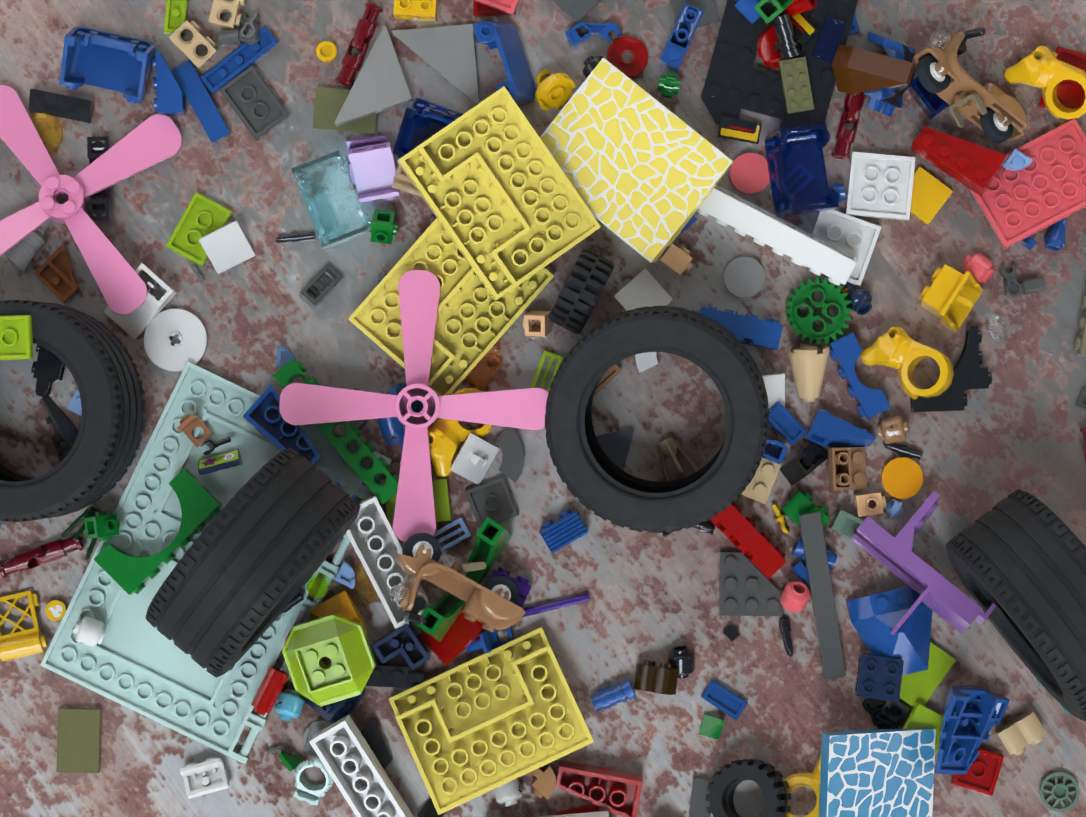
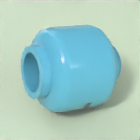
M286 689L285 692H280L274 711L280 714L279 719L291 722L292 718L297 719L300 717L305 700L297 691Z

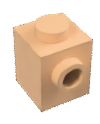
M672 243L659 263L680 277L682 273L686 275L693 266L690 263L693 258L690 256L691 252L683 246L678 248Z
M531 310L525 314L523 318L525 336L545 337L552 332V322L548 318L551 311Z
M881 492L853 496L856 517L883 514V509H886L885 496H881Z

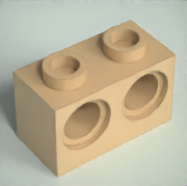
M213 0L209 17L210 25L227 30L236 29L237 26L241 25L242 14H240L241 6H245L246 0ZM224 13H231L232 17L229 21L224 22L221 20Z
M186 20L169 39L197 68H200L216 52L214 49L216 44L208 36L204 38L199 33L201 28L193 20L190 23ZM189 29L192 32L193 37L190 41H183L181 39L180 33L182 30ZM199 44L207 47L208 51L204 57L198 56L195 52Z

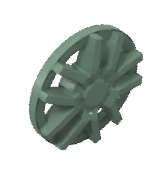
M1053 772L1047 775L1039 787L1042 802L1053 811H1067L1079 799L1080 790L1077 781L1065 772ZM1057 775H1062L1061 783H1058ZM1053 776H1054V784L1051 783V782H1048V780H1049L1051 777H1053ZM1066 777H1068L1072 782L1065 784ZM1045 783L1052 786L1050 790L1044 789ZM1075 786V790L1068 791L1067 787ZM1043 792L1050 793L1046 799L1044 798ZM1075 793L1074 800L1072 801L1068 795ZM1052 797L1055 798L1052 805L1047 803ZM1066 798L1070 802L1068 806H1065L1063 802ZM1060 802L1063 808H1055V806Z

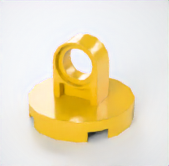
M543 70L536 77L538 88L535 92V100L541 109L549 111L551 108L558 110L571 99L573 88H576V85L571 77L565 73L553 74L549 70Z

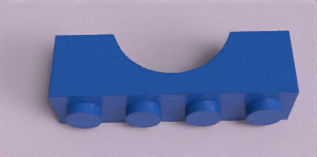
M852 332L828 344L830 348L829 356L832 361L836 360L839 366L837 371L841 379H846L849 385L846 389L851 398L855 397L858 403L856 409L860 417L864 416L865 419H869L891 408L882 389L868 388L856 376L855 363L862 349L854 333Z

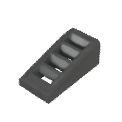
M327 263L299 292V297L315 310L343 279V276ZM326 272L335 279L333 282L324 275ZM322 279L329 286L326 288L319 280ZM314 285L322 291L321 294L313 288ZM308 292L312 293L316 299L314 300Z

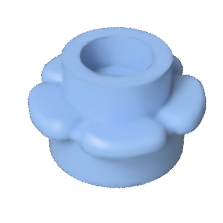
M891 499L887 503L884 512L888 515L889 519L897 518L903 512L901 501Z

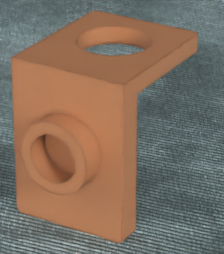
M189 414L180 420V425L177 427L179 431L186 434L196 447H199L213 435L198 415L195 414L191 416ZM195 427L203 428L204 436L201 439L193 437L192 431Z

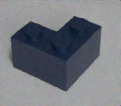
M405 624L397 629H393L373 642L371 646L382 663L401 653L412 670L431 658L430 651L412 624Z

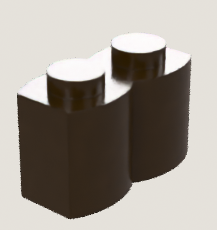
M643 660V664L636 663L634 689L676 695L678 669L672 668L670 663H660L658 666L656 661Z

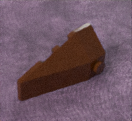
M840 44L832 62L837 90L851 95H859L865 91L874 92L885 87L889 89L909 85L916 66L912 62Z

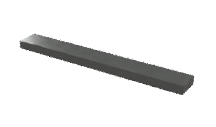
M819 511L799 514L798 519L823 676L825 680L846 676L821 515Z

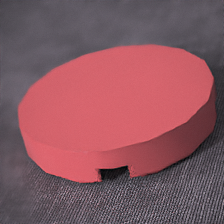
M745 153L739 155L732 163L729 170V178L737 191L743 194L754 195L767 187L771 179V168L763 156L757 153Z

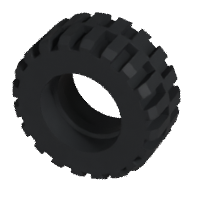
M588 249L582 250L548 316L550 321L575 334H580L615 267L614 264Z
M752 759L731 761V764H725L721 767V772H716L713 775L714 782H709L708 789L711 791L710 794L706 795V801L710 802V807H706L708 814L712 813L713 817H740L733 803L734 792L742 781L752 780L760 786L764 794V807L759 817H786V813L791 811V806L788 805V800H792L791 793L786 791L789 785L787 781L781 779L783 774L780 771H775V767L769 763Z

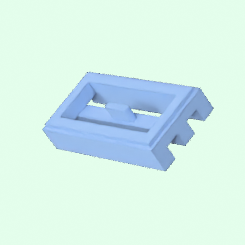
M462 517L435 531L433 537L459 523L461 525L460 528L438 539L439 544L463 530L465 532V535L441 547V552L471 536Z

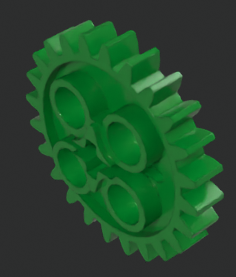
M818 276L815 283L812 278H808V285L801 281V289L795 286L793 289L796 294L790 293L788 295L792 301L785 302L786 305L790 306V309L784 312L791 316L786 321L793 322L789 329L796 328L797 331L794 335L803 334L801 340L805 341L809 338V344H813L815 339H817L818 345L822 344L823 339L829 344L830 337L835 341L838 340L837 333L844 335L845 332L842 328L850 327L846 320H853V317L848 315V312L854 311L853 308H848V304L852 303V300H846L849 292H841L844 287L843 285L837 288L836 284H829L828 277L821 282V278ZM816 290H820L824 295L821 302L814 298ZM808 297L813 305L808 303L805 298ZM802 305L807 306L809 309V314L806 317L800 314V307ZM831 305L838 307L839 313L837 316H832L829 313ZM815 307H822L821 312L831 319L833 324H830L822 314L816 315L817 309ZM817 320H821L824 323L823 331L816 330L815 322Z

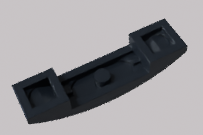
M108 136L87 137L89 165L110 149ZM112 186L89 196L88 216L92 221L110 220Z

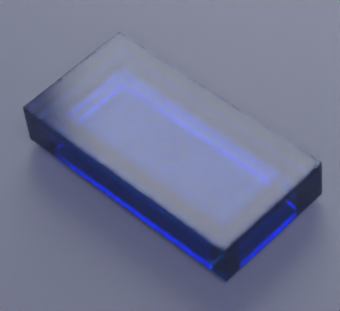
M826 16L811 57L832 63L846 23Z

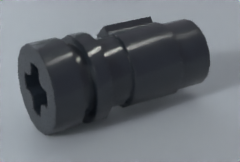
M779 14L773 19L774 29L779 41L778 49H781L779 51L781 59H787L801 54L800 47L797 46L799 43L798 39H795L789 14Z

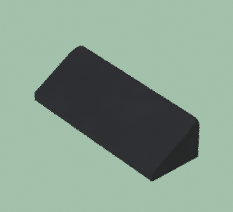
M30 89L29 111L91 123L95 104L93 101Z

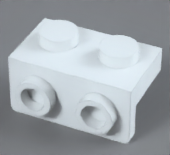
M211 757L206 759L205 762L198 764L190 763L180 769V774L184 779L186 795L189 799L229 788L225 763L221 758Z

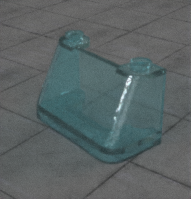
M339 150L291 169L324 251L370 231L369 226L372 225L368 213H363L346 167L349 166L346 155H341Z

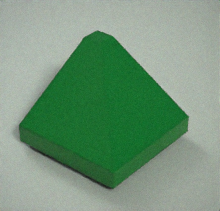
M704 714L699 735L719 740L725 720Z
M285 751L278 754V757L289 771H293L298 764L304 761L301 757Z

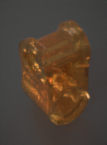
M494 352L488 353L465 378L478 390L482 391L501 368L503 363L502 357ZM496 356L498 358V366L493 365L489 367L488 358Z

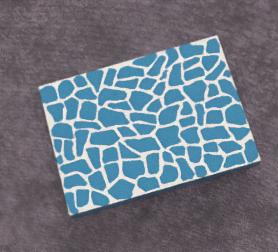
M936 729L840 730L838 732L822 733L819 817H932Z

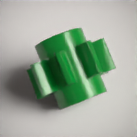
M667 71L666 76H660L657 90L662 91V97L671 98L672 94L678 95L681 79L676 78L677 73Z

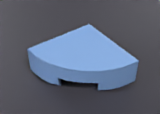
M1014 149L1004 163L1003 168L1019 171L1028 167L1033 160L1017 149Z
M343 561L334 580L354 589L356 583L355 572L349 563Z

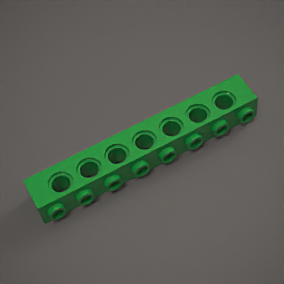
M291 359L273 375L283 388L292 384L296 377H302L304 384L321 386L313 376L309 378L306 375L305 371L307 369L299 360L295 362ZM347 421L314 424L383 505L397 494L399 476L396 473L392 475L387 469L389 464L382 456L379 459L373 453L376 449L368 440L364 442L359 437L362 433L355 425L350 426ZM337 425L345 427V434L341 437L336 436L334 433ZM351 441H357L359 444V450L355 453H351L348 450V444ZM365 457H370L373 460V465L369 469H365L362 466V460ZM378 473L386 475L387 481L385 484L379 485L376 483L375 477Z

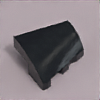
M865 698L862 702L866 712L871 715V721L874 726L877 725L878 729H897L911 708L901 699L898 702Z

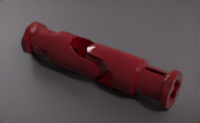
M365 3L366 9L362 19H359L355 36L352 38L341 63L343 67L339 77L335 78L336 82L347 87L353 86L352 81L356 71H359L368 48V42L373 37L377 27L375 24L378 16L383 12L382 8L371 3ZM353 48L356 49L358 52H361L356 57L352 56Z
M861 92L859 95L846 94L844 112L841 115L835 138L837 143L835 151L831 154L834 158L850 160L849 151L851 144L855 140L859 123V112L865 100L864 92ZM844 122L854 123L853 128L849 131L846 129Z
M74 536L64 540L60 538L42 546L15 554L13 558L8 560H0V574L3 578H6L9 574L18 571L24 572L66 557L68 553L77 550L82 551L84 550L82 539L80 536L76 541L73 540Z

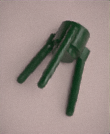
M93 506L89 510L86 509L61 536L65 537L80 522L84 521V518L96 516L95 512L100 511ZM85 524L81 526L73 537L74 541L84 532ZM92 538L85 556L86 560L90 558L97 538Z

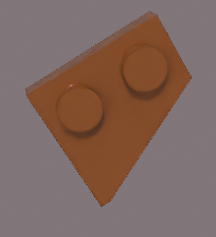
M63 245L33 273L64 304L79 290L67 250Z

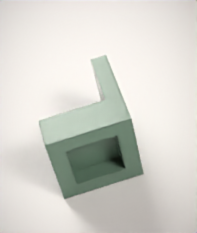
M838 509L829 528L848 538H852L863 520Z

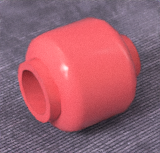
M976 253L973 256L968 255L962 263L965 266L963 274L965 275L969 271L978 284L988 282L995 272L993 269L994 263L981 253Z
M789 582L780 597L782 606L790 612H801L805 609L811 597L810 590L802 582Z

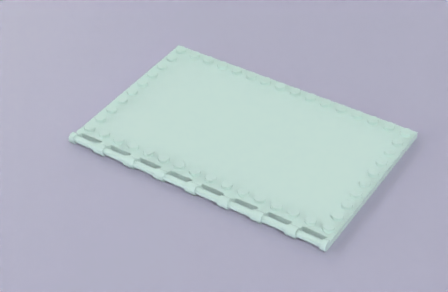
M187 361L114 514H117L120 523V535L111 536L112 540L99 542L40 666L246 764L248 760L247 755L259 731H262L268 714L257 715L252 713L254 707L251 703L269 667L275 666L284 648L286 638L291 633L300 612L304 611L307 613L303 622L313 620L309 609L322 602L332 579H335L340 569V562L351 541L345 533L332 562L330 563L325 560L299 591L303 595L304 600L293 606L288 612L278 616L256 643L234 665V668L217 678L208 673L206 668H202L191 659L190 654H185L174 645L173 640H168L157 630V627L154 628L145 619L147 609L163 582L213 519L209 517L204 522L205 528L200 533L196 534L194 532L189 537L191 542L184 549L179 547L174 552L176 557L169 564L164 562L159 568L161 572L154 579L149 578L144 583L146 587L139 594L129 595L94 558L108 544H113L121 551L130 555L142 557L155 555L167 548L177 536L182 518L179 499L169 483L183 469H188L222 503L219 507L222 510L248 480L272 457L280 452L243 419V415L260 397L259 395ZM189 414L191 416L195 414L213 433L207 440L215 442L230 437L231 442L216 447L209 455H204L205 451L210 450L209 446L196 447L186 434L179 431L177 427L180 425V420ZM314 424L299 425L321 456V460L315 465L317 471H323L332 480L333 484L340 482L342 489L349 494V497L356 495L363 501L374 495L368 487L362 485L363 481ZM195 427L192 431L193 437L201 439L204 436L203 428ZM334 432L336 436H338V437H341V436H342V435H340V434ZM351 441L348 444V450L351 453L357 452L359 444ZM239 449L243 462L242 465L205 475L199 474V459ZM376 451L373 452L378 459L382 456L389 465L391 464L392 459ZM365 457L362 460V466L365 469H369L373 460L370 457ZM383 473L376 475L375 480L377 484H379ZM320 572L325 576L312 601L307 599ZM86 616L102 621L104 628H106L102 643L97 644L95 647L77 642L76 634L73 633L76 622H81ZM284 659L280 670L287 673L288 667ZM247 725L251 727V730L240 753H238L234 749Z

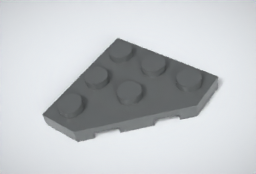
M720 552L719 615L783 616V606L780 601L781 593L741 552Z

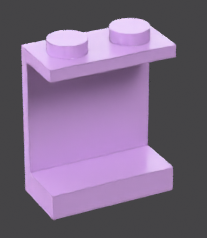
M391 142L349 149L350 163H352L358 192V203L372 204L377 199L384 198V200L388 201L396 199V196H400V190L391 188L396 172Z

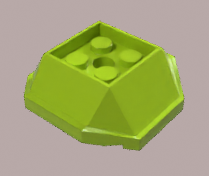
M336 613L294 625L282 650L295 690L320 707L361 695L376 666L363 625ZM322 657L330 658L332 664H324Z

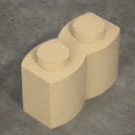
M1032 710L995 731L1009 755L1014 754L1015 756L1025 752V747L1029 744L1036 745L1043 741V736L1047 734Z

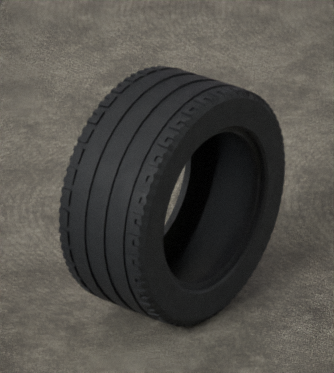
M28 300L1 301L0 316L32 315L33 343L55 354L69 369L80 393L82 414L80 429L73 447L67 456L48 473L37 478L25 477L7 469L0 463V521L25 522L74 513L95 503L103 495L109 493L117 485L116 482L121 481L124 474L127 473V468L132 465V461L137 455L135 452L140 447V441L143 438L141 433L144 432V422L146 420L144 418L146 401L143 399L145 393L142 388L143 383L139 380L140 374L137 371L136 364L132 362L133 358L128 353L127 348L122 346L121 340L114 333H110V329L100 321H96L94 317L72 307L55 303Z
M647 306L628 310L608 318L590 330L569 351L556 371L549 389L545 414L546 441L550 449L549 454L562 482L566 483V488L575 498L577 497L579 502L589 511L591 509L596 516L603 520H609L611 524L622 528L625 526L629 530L638 532L648 531V533H662V531H667L668 533L680 531L683 528L688 529L699 525L701 522L710 520L728 508L749 485L760 465L766 446L769 422L768 396L762 375L755 360L742 342L728 329L703 314L680 307ZM664 352L681 356L705 371L715 383L722 396L727 416L725 439L711 461L687 477L664 482L635 477L615 465L602 450L596 438L592 424V402L596 387L603 374L621 360L636 354Z
M291 447L280 451L272 457L225 505L177 563L153 597L147 609L145 619L154 628L157 627V630L168 640H173L174 645L185 654H190L191 659L202 668H206V671L216 678L228 672L278 618L326 560L359 514L360 504L353 497L350 498L346 491L340 486L334 485L328 476L322 471H317L311 462L305 457H300L301 454Z
M1018 489L992 507V511H987L976 519L975 524L968 525L957 536H954L946 544L947 554L965 587L977 604L983 608L982 611L985 613L993 603L996 605L987 618L1015 654L1045 689L1069 713L1080 720L1086 721V547L1043 502L1032 494Z

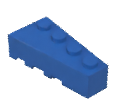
M707 305L699 309L698 313L721 324L733 333L742 344L778 350L783 328L782 324H778L779 320L766 318V321L760 320L757 315L746 314L742 316L738 315L737 311L725 309L724 312L717 310L716 307Z
M270 385L243 415V419L279 451L291 447L301 454L300 457H305L315 466L321 460L320 454L299 425H291L282 418L280 414V397L272 385Z

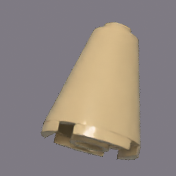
M800 344L798 349H794V345L788 346L787 352L798 397L802 398L803 402H815V398L820 396L830 353L829 346L824 348L822 344Z

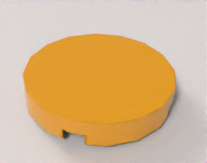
M906 457L895 458L883 467L881 483L884 490L890 496L897 499H908L916 495L921 489L923 472L914 460Z

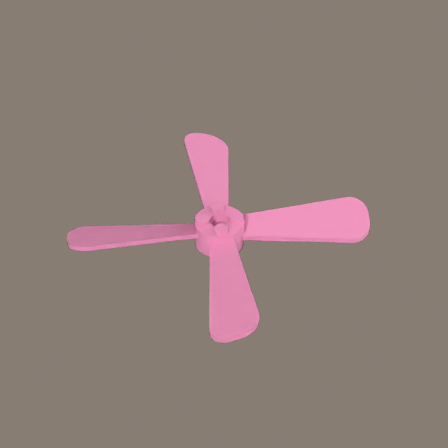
M0 85V138L41 186L38 202L0 221V257L49 219L56 223L66 224L109 308L118 315L131 314L145 302L147 287L135 270L86 214V198L176 155L182 146L180 131L168 116L162 114L152 115L75 177L59 175L17 92L9 86ZM61 196L68 197V201L64 204L58 203V199Z
M424 270L408 271L402 275L398 283L406 387L398 395L303 383L289 384L280 395V414L291 425L397 417L405 426L393 519V531L403 542L415 533H427L433 536L436 531L427 426L431 425L436 418L540 430L545 427L546 401L549 395L542 388H527L437 396L428 387L440 283L433 273ZM415 400L423 404V409L419 413H415L411 409V404Z

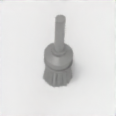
M62 197L58 203L64 204L68 200ZM51 219L46 221L3 254L2 257L19 271L24 272L35 253H38L39 249L45 245L43 239L44 231L53 221Z

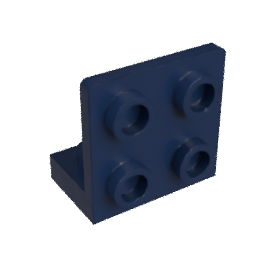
M860 653L854 694L858 697L898 702L904 660Z
M363 691L361 695L322 707L305 696L302 698L328 722L335 723L346 715H350L366 692Z

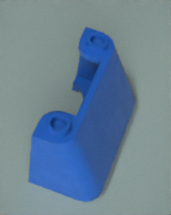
M484 21L474 24L473 31L477 44H486L490 51L499 50L508 77L507 81L498 84L495 92L504 86L518 107L532 103L535 100L536 87L516 27L505 22Z
M74 27L64 38L59 84L65 85L66 88L76 90L78 87L87 84L123 92V97L130 103L142 102L149 79L155 44L150 41L92 28Z

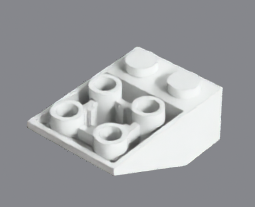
M143 263L135 270L147 287V298L143 305L128 315L115 314L109 306L104 311L106 315L135 340L177 294L175 290Z

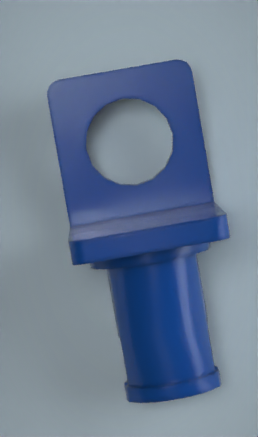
M511 627L504 629L508 634L507 641L502 642L498 639L497 634L499 631L494 630L492 633L485 630L479 633L480 637H477L466 647V651L471 653L483 649L486 654L515 640Z

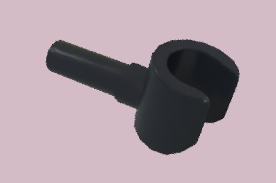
M228 437L215 442L206 440L201 446L208 445L210 450L205 451L203 454L209 455L216 447L231 442V438Z

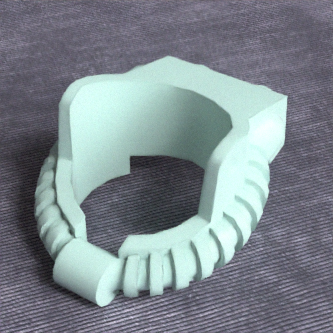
M308 759L297 765L294 774L295 780H297L295 782L297 789L293 797H296L298 800L307 801L311 805H318L320 798L324 797L326 792L331 789L334 780L320 759ZM313 766L320 768L326 777V782L319 785L309 783L304 777V769Z

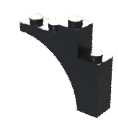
M978 326L966 327L964 347L957 363L953 367L954 376L950 387L936 397L925 398L919 396L915 400L910 397L911 413L964 411V406H967L968 403L967 394H964V390L989 389V385L992 384V374L988 372V367L980 368V364L983 362L982 351H979V343L982 342V332L978 330Z

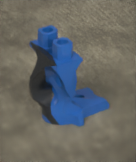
M872 32L868 33V41L884 49L889 57L908 62L913 61L916 49ZM914 68L909 85L889 89L885 87L874 92L865 91L864 94L871 96L867 108L891 117L895 107H903L902 94L911 85L916 74V68Z

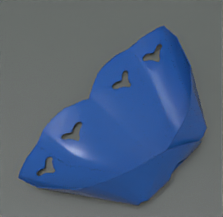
M399 383L391 387L385 394L391 392V395H398L406 387V383ZM418 400L413 401L411 404V409L415 413H419L420 407H423V404ZM397 417L378 418L380 431L385 442L389 446L401 443L404 438L405 428L404 432H402V426L404 425ZM391 435L398 437V438H393V440L390 441Z

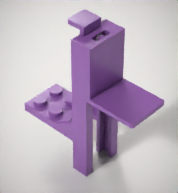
M935 491L931 493L896 537H893L867 516L851 538L856 544L920 594V597L890 632L892 635L897 632L921 601L961 634L974 620L982 624L996 607L993 603L985 613L981 612L983 610L982 607L912 552L913 536L939 506L937 500L940 495Z

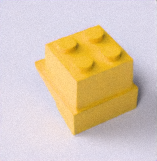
M945 264L942 269L938 267L931 279L933 284L931 287L926 285L919 298L922 300L920 306L939 318L941 325L957 333L982 294L983 289L969 271L964 275Z

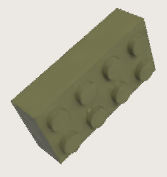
M806 57L779 61L787 114L814 110Z

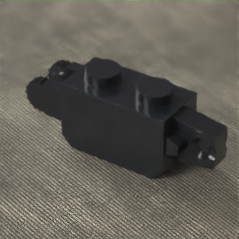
M37 345L36 353H38L37 361L33 362L31 373L34 374L33 378L37 379L35 386L37 396L46 397L51 393L50 390L52 389L53 382L58 383L62 381L66 365L55 354Z
M376 663L366 686L413 687V682H424L425 673L414 672V669L412 670L409 665Z

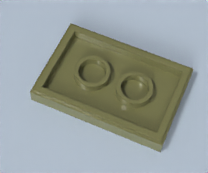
M316 87L312 128L315 130L375 135L377 113L336 127L335 120L350 90Z
M59 708L56 772L99 773L101 709Z

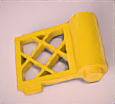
M32 590L0 597V603L6 602L10 605L5 616L0 614V617L3 618L0 622L1 660L4 662L45 652V647H48L46 635H42L36 611V607L39 606L37 594H33ZM28 596L29 605L23 611L16 604L20 598ZM14 608L23 613L17 624L8 619ZM26 616L33 620L34 628L25 630L20 626ZM5 621L15 626L12 632L7 635H3L1 629Z

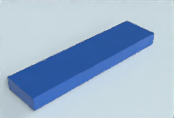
M266 26L258 31L260 39L257 43L249 45L246 42L200 77L213 95L279 44Z
M189 60L172 69L211 143L214 144L230 135L228 127L192 62Z

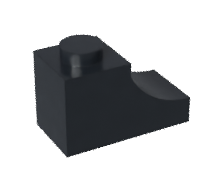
M813 442L780 468V471L792 486L828 459V454L821 445Z

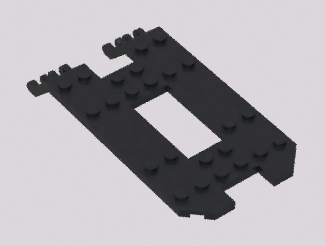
M727 0L701 100L715 124H720L721 116L739 119L742 109L780 119L781 123L776 138L777 141L798 145L822 131L836 83L832 62L838 45L846 46L858 0H817V7L811 10L809 21L820 33L806 47L801 46V54H799L798 58L806 57L814 110L787 114L781 75L753 68L758 39L765 24L764 19L760 17L751 24L734 7L737 2L735 0Z

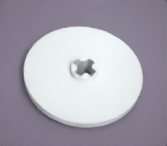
M168 309L158 313L147 325L144 333V347L148 357L158 367L173 372L183 371L187 361L196 365L203 357L207 347V333L200 319L191 312L183 309ZM178 334V339L181 340L180 344L176 343L173 346V341L170 340V338L172 336L176 337V335Z

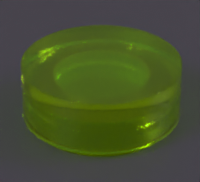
M321 577L311 579L307 585L309 595L317 599L324 597L329 590L328 582Z

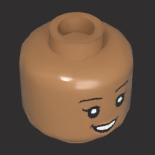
M900 415L884 417L881 419L880 424L877 425L880 440H884L886 444L903 442L906 439V433H910L908 421H903Z

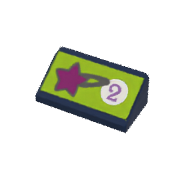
M239 449L199 459V474L205 475L242 465L243 462Z

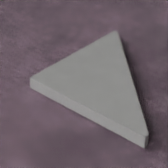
M473 24L392 31L396 38L448 80L455 88L466 95L473 103L479 104Z
M386 25L382 27L335 120L336 127L412 101Z

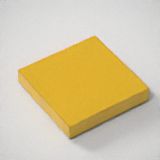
M919 167L914 173L910 213L928 225L953 191L922 167Z

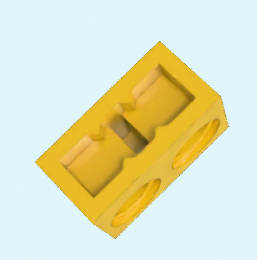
M394 0V18L436 22L438 0Z

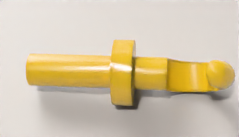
M775 503L771 505L777 516L775 520L780 522L781 530L788 534L790 528L786 529L785 527L786 522L784 518L786 516L780 513Z

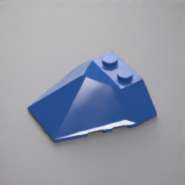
M909 586L846 601L850 621L871 655L904 660L902 675L928 670L932 609L921 601L894 635L890 634L920 597V594Z
M951 685L943 707L935 772L938 774H966L980 753L978 748L984 739L988 741L990 738L989 731L995 722L999 724L1002 720L1010 699L980 687Z

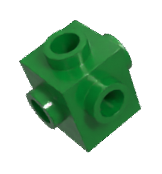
M374 209L373 219L369 220L367 230L368 233H371V242L392 244L393 236H397L398 224L395 223V211Z
M108 511L95 512L96 516L84 518L86 539L99 538V542L112 540L111 536L120 535V523L117 514L109 515Z

